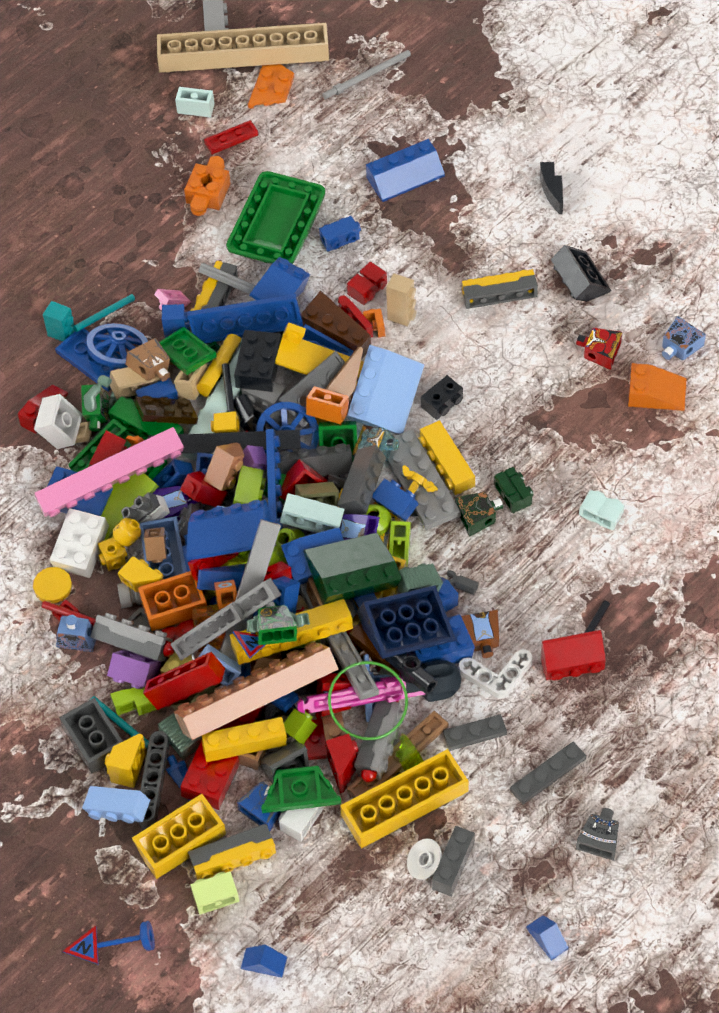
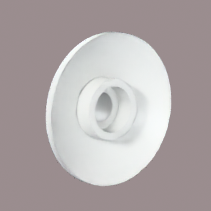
M422 839L414 844L407 858V868L411 876L419 880H425L435 874L442 858L439 844L432 839Z

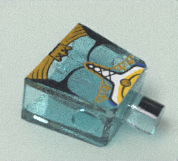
M363 425L352 456L355 458L358 449L377 445L384 453L385 461H387L391 450H398L399 441L385 428Z

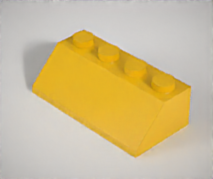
M200 794L132 837V840L145 864L155 878L158 879L188 860V851L216 842L226 835L224 823L203 794Z

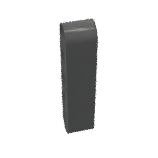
M162 731L152 733L149 739L140 791L147 797H154V799L149 802L145 816L149 815L151 817L143 819V822H138L139 826L144 830L157 822L167 758L170 750L168 737ZM158 742H164L162 745H155ZM155 760H160L157 764L152 763ZM152 778L157 779L155 782H149Z

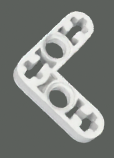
M525 649L517 651L499 675L472 658H463L459 663V672L462 677L494 697L502 699L508 696L531 667L532 654ZM524 657H526L527 661H522L519 667L518 665L520 663V658L523 659ZM464 666H471V669L464 670ZM514 670L517 672V676L510 678L506 673ZM486 674L490 679L482 682L479 680V676ZM504 684V690L497 691V687L500 688Z

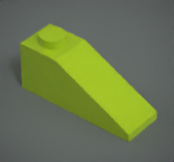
M391 521L389 552L394 557L406 560V567H408L411 522Z

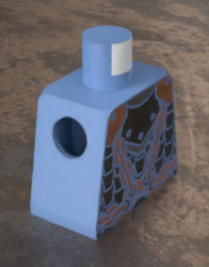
M677 316L663 337L662 347L664 350L662 351V356L667 360H670L673 356L680 360H685L704 346L706 334Z
M74 615L62 616L57 631L56 647L93 652L96 639L90 637L93 630L90 621L84 618H77Z

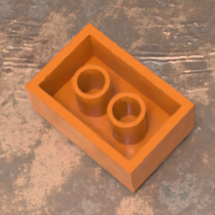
M191 571L138 587L151 632L208 614L203 592L197 589L198 581L193 579Z

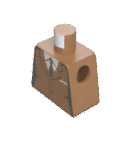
M156 338L127 352L126 365L145 380L149 381L158 377L161 381H166L170 376V373L167 371L170 361L169 356Z

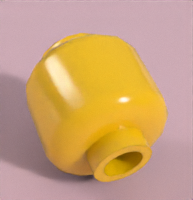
M131 518L122 519L113 529V539L120 546L129 547L141 536L140 524Z

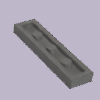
M573 741L510 787V791L524 805L586 759V754Z

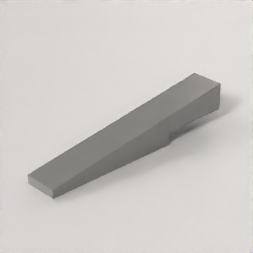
M269 578L172 642L171 646L182 661L258 611L259 608L264 607L281 596V593L272 579Z

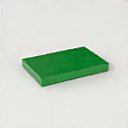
M185 327L159 342L169 356L170 362L186 375H189L217 357L216 351Z

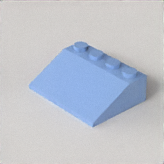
M369 345L347 414L348 419L351 421L356 420L358 423L381 430L385 429V431L398 435L403 433L424 364L389 350Z

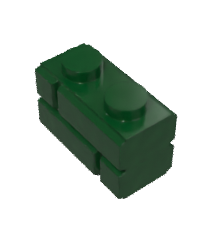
M511 467L504 472L495 474L494 486L511 513L531 506L534 494L531 487H526L524 484V477L521 472H517L514 467Z

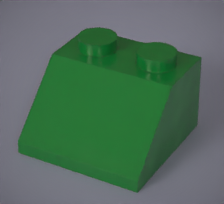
M356 420L343 421L341 425L333 422H319L320 446L333 447L337 444H350L351 454H353L357 443Z

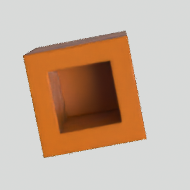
M234 580L214 583L219 609L226 607L236 600L237 590Z

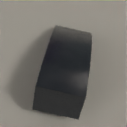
M540 162V181L543 191L557 213L563 214L562 175H555L554 162Z

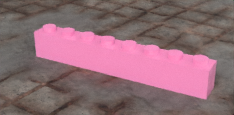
M174 427L35 492V498L45 517L56 516L65 507L68 509L72 508L82 499L86 501L93 498L95 493L101 490L102 492L113 488V484L118 482L120 484L125 483L134 474L139 476L147 472V468L151 466L158 467L165 463L164 460L170 457L171 459L182 455L181 452L184 446Z

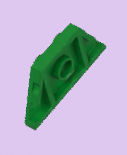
M319 766L277 770L273 778V784L267 792V798L265 803L262 804L261 809L262 813L340 805L341 797L336 794Z

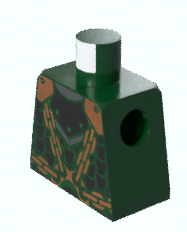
M485 492L455 498V503L461 511L460 519L469 537L496 522L495 511L503 509V503L500 498L490 501Z

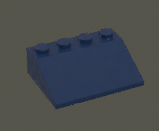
M436 585L363 602L357 610L363 630L382 659L456 640Z

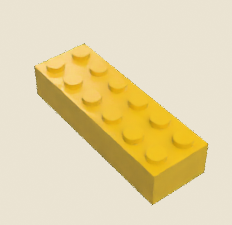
M446 749L340 805L341 817L362 849L469 792V781L450 751Z

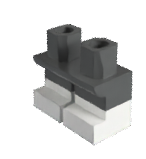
M148 492L143 497L139 495L135 498L134 504L131 507L123 508L121 513L123 519L131 518L138 523L163 519L170 511L164 497Z

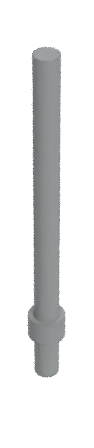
M406 50L342 84L334 85L332 89L322 93V96L326 100L335 94L339 95L345 89L410 57L411 53L409 50Z

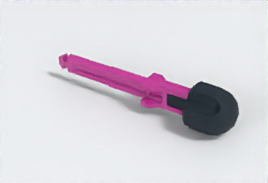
M436 660L420 665L438 680V684L433 692L429 694L424 693L413 683L403 681L408 698L423 695L428 702H434L452 697L459 690L462 678L459 669L454 663L447 660ZM395 676L380 678L379 682H375L379 689V695L359 700L353 687H348V689L332 691L331 706L332 709L380 701L391 703L405 699V695L400 682ZM329 692L306 696L307 700L305 702L300 699L296 703L297 710L305 713V709H308L309 713L329 710Z

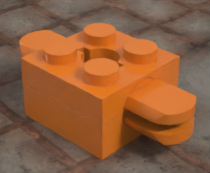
M219 156L210 157L207 165L196 163L184 189L186 203L190 204L193 215L202 216L206 213L207 208L220 210L231 183L229 170H224V160Z

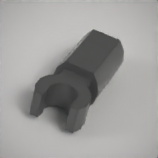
M448 570L447 576L452 578L448 581L452 586L475 595L479 582L461 575L457 576L454 571Z

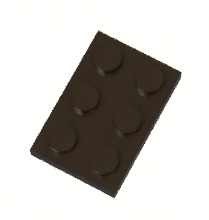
M150 396L135 397L134 404L143 422L197 425L198 416L188 399L152 398Z

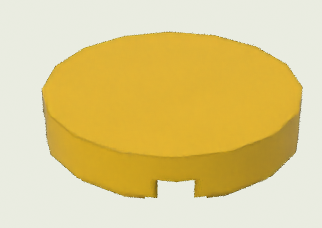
M58 567L43 569L33 580V589L36 597L42 602L48 601L53 604L66 599L72 587L70 575L64 569Z

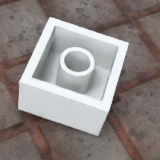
M60 394L42 398L34 430L56 449L73 446L77 438L82 413Z

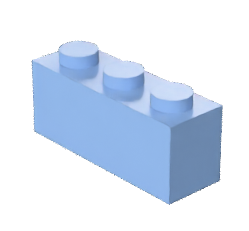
M90 786L82 809L89 814L90 818L95 820L106 818L113 822L117 820H123L127 823H134V821L143 822L150 799L137 790Z

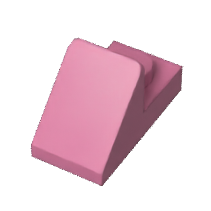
M157 289L154 294L161 303L159 305L161 310L162 305L184 304V307H186L191 302L178 290Z

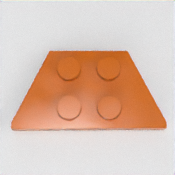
M281 64L262 65L248 103V108L252 109L254 106L261 104L268 106L274 103H285L295 77L294 73Z

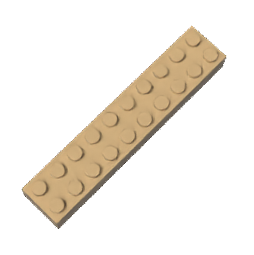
M327 23L158 34L157 58L159 72L329 61Z

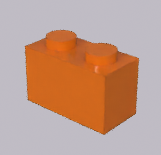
M314 386L306 398V415L341 425L348 414L349 396Z

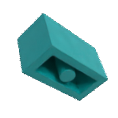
M51 301L43 313L47 335L63 342L75 332L72 311L67 306Z

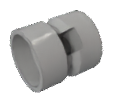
M123 583L117 584L122 609L133 607L134 603L138 606L142 605L139 592H135Z

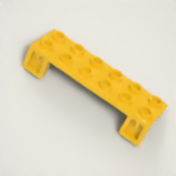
M288 322L281 338L275 364L307 375L335 351L303 340L306 328ZM337 352L345 362L350 357L348 355ZM364 361L360 362L358 378L360 376Z

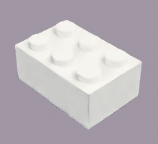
M69 508L50 557L52 566L64 569L69 573L90 578L100 553L98 543L104 541L109 527L106 518Z

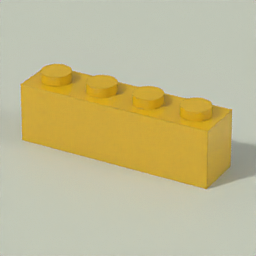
M439 420L421 428L418 439L423 448H426L430 460L436 464V470L439 475H443L448 490H452L454 495H458L475 487L474 473L441 421Z
M278 717L208 732L202 735V746L206 762L286 746L287 735L283 719Z

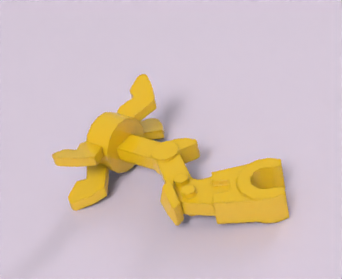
M403 465L404 476L407 477V480L413 481L408 488L413 494L419 485L424 487L427 492L438 490L433 482H429L420 474L410 471L407 466ZM390 512L391 517H395V521H400V518Z

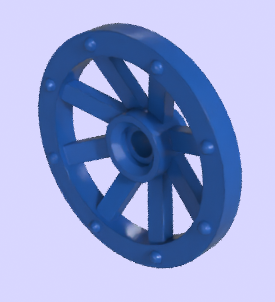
M116 323L104 324L89 332L86 340V350L91 358L102 365L112 368H127V353L125 349L132 350L136 348L132 344L142 345L148 342L143 333L131 326ZM94 340H105L101 343L93 345ZM109 346L106 355L98 352V350ZM115 351L120 352L121 359L111 357Z
M280 402L270 406L262 413L256 424L255 431H263L265 421L275 431L295 430V427L304 417L310 428L300 430V436L312 434L309 446L301 442V449H316L319 442V427L315 417L306 415V408L297 403ZM279 410L281 413V427L270 417L271 414ZM287 410L299 413L291 425H288Z

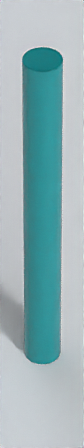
M130 294L73 326L74 330L78 332L135 301L134 295Z
M95 697L106 716L131 737L140 734ZM143 736L145 747L148 750L149 740Z

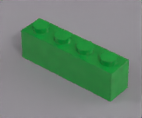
M121 396L108 412L110 421L114 418L127 428L128 432L144 440H147L148 436L157 435L174 427L177 435L184 434L182 426L178 423L143 422L134 404L135 401L130 398L126 399Z

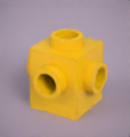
M113 537L98 543L100 552L98 558L102 566L106 565L108 571L119 569L126 564L125 556H128L124 546L118 545Z

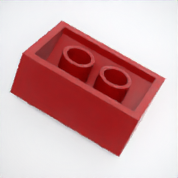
M601 630L542 641L541 663L546 681H556L568 676L578 677L584 673H598L601 670H605L606 659Z

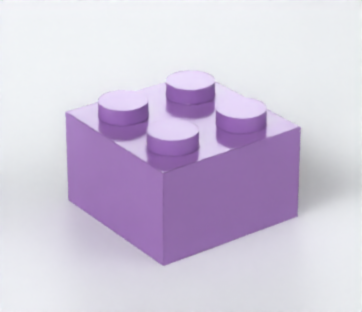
M123 649L112 654L107 676L112 677L115 682H128L134 688L143 689L146 686L147 680L159 675L162 661H156Z

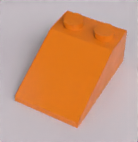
M632 363L628 407L685 411V377L650 364Z

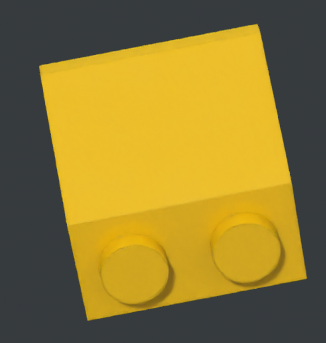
M137 734L113 746L111 753L106 755L105 765L107 766V774H109L111 783L131 788L135 787L147 754L142 734Z

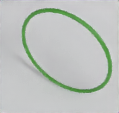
M361 661L345 667L334 678L328 693V707L334 722L346 734L361 740H376L390 735L400 726L407 712L408 695L403 681L391 668L378 662ZM372 664L383 667L398 679L405 695L403 715L397 725L383 735L376 737L355 735L343 728L334 716L331 706V694L334 684L346 670L357 665Z

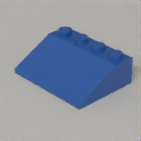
M253 500L247 504L236 503L230 507H215L208 511L197 510L193 512L188 521L187 561L251 550L260 520L272 522L267 501Z

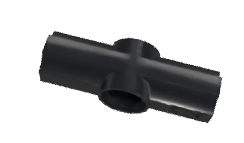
M242 394L234 399V407L241 418L240 425L242 429L254 432L258 419L262 414L254 408L248 395Z
M405 653L385 658L387 662L401 673L400 676L403 681L413 683L424 693L429 694L433 692L437 686L438 680L420 666L421 662L417 657L408 656Z

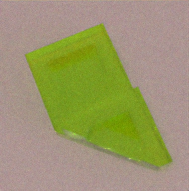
M402 733L399 738L401 740L400 749L396 751L395 756L400 758L399 762L404 771L424 762L409 738Z

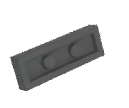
M501 714L445 729L443 730V735L449 751L505 736L507 735V729Z

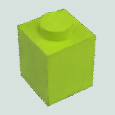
M296 709L291 712L284 722L286 733L302 745L317 725L311 721L313 717L306 711L305 713H300Z

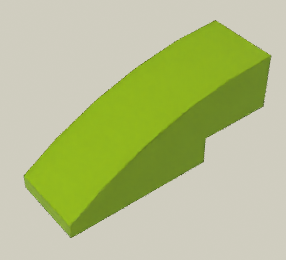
M145 687L143 689L131 688L110 693L118 716L133 710H137L140 716L157 709L143 694Z

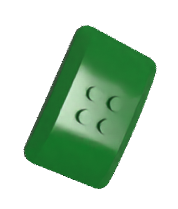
M271 171L262 172L258 176L226 243L227 250L232 254L270 264L274 263L279 257L293 264L321 207L326 193L325 188L317 183Z

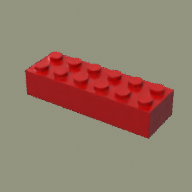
M265 705L212 731L254 723L255 720L260 721ZM201 740L180 786L181 797L192 800L203 794L212 808L220 810L240 765L239 756L206 762Z

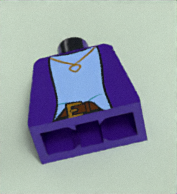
M181 486L156 489L152 494L164 497L170 511L164 518L177 516V521L179 522V514L183 507L187 508L191 503H198V501L193 500L188 495H184L180 490Z
M344 514L339 527L344 540L377 533L380 517Z

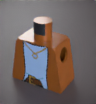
M498 610L461 616L475 646L474 652L481 651L483 658L492 657L494 655L493 648L499 647Z

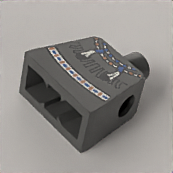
M602 808L600 816L596 814L589 816L577 838L576 850L614 861L619 822L612 820L613 810Z

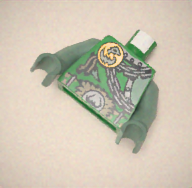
M105 375L99 376L97 384L81 385L82 415L89 422V430L93 432L100 431V424L108 422V412L113 407V404L118 401L113 392L109 397L102 388V386L108 388L112 382V379Z
M270 602L264 608L258 609L257 616L247 620V632H258V645L297 641V628L310 624L308 613L295 615L289 611L287 606H276L274 602Z

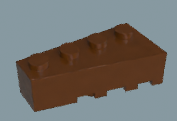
M320 290L301 313L303 327L306 324L353 350V352L357 347L361 346L363 348L362 360L367 354L369 345H371V335Z

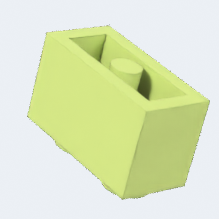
M220 872L214 877L198 879L193 884H190L199 915L239 902L238 892L231 872Z

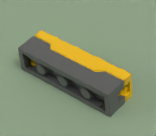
M216 260L215 268L238 277L236 265ZM208 277L203 283L201 294L197 295L195 307L191 308L190 311L225 306L233 287Z
M533 269L462 281V294L466 309L535 298L538 295V285Z
M267 824L188 851L197 880L214 877L220 872H231L234 868L240 866H249L253 861L268 859L276 853L275 844Z

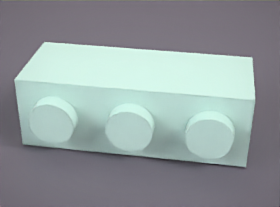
M288 493L280 523L319 533L340 527L344 509Z

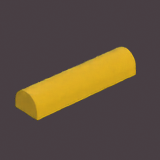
M227 335L216 353L217 357L211 361L199 381L197 391L204 397L209 396L221 376L222 364H228L242 339L238 335Z

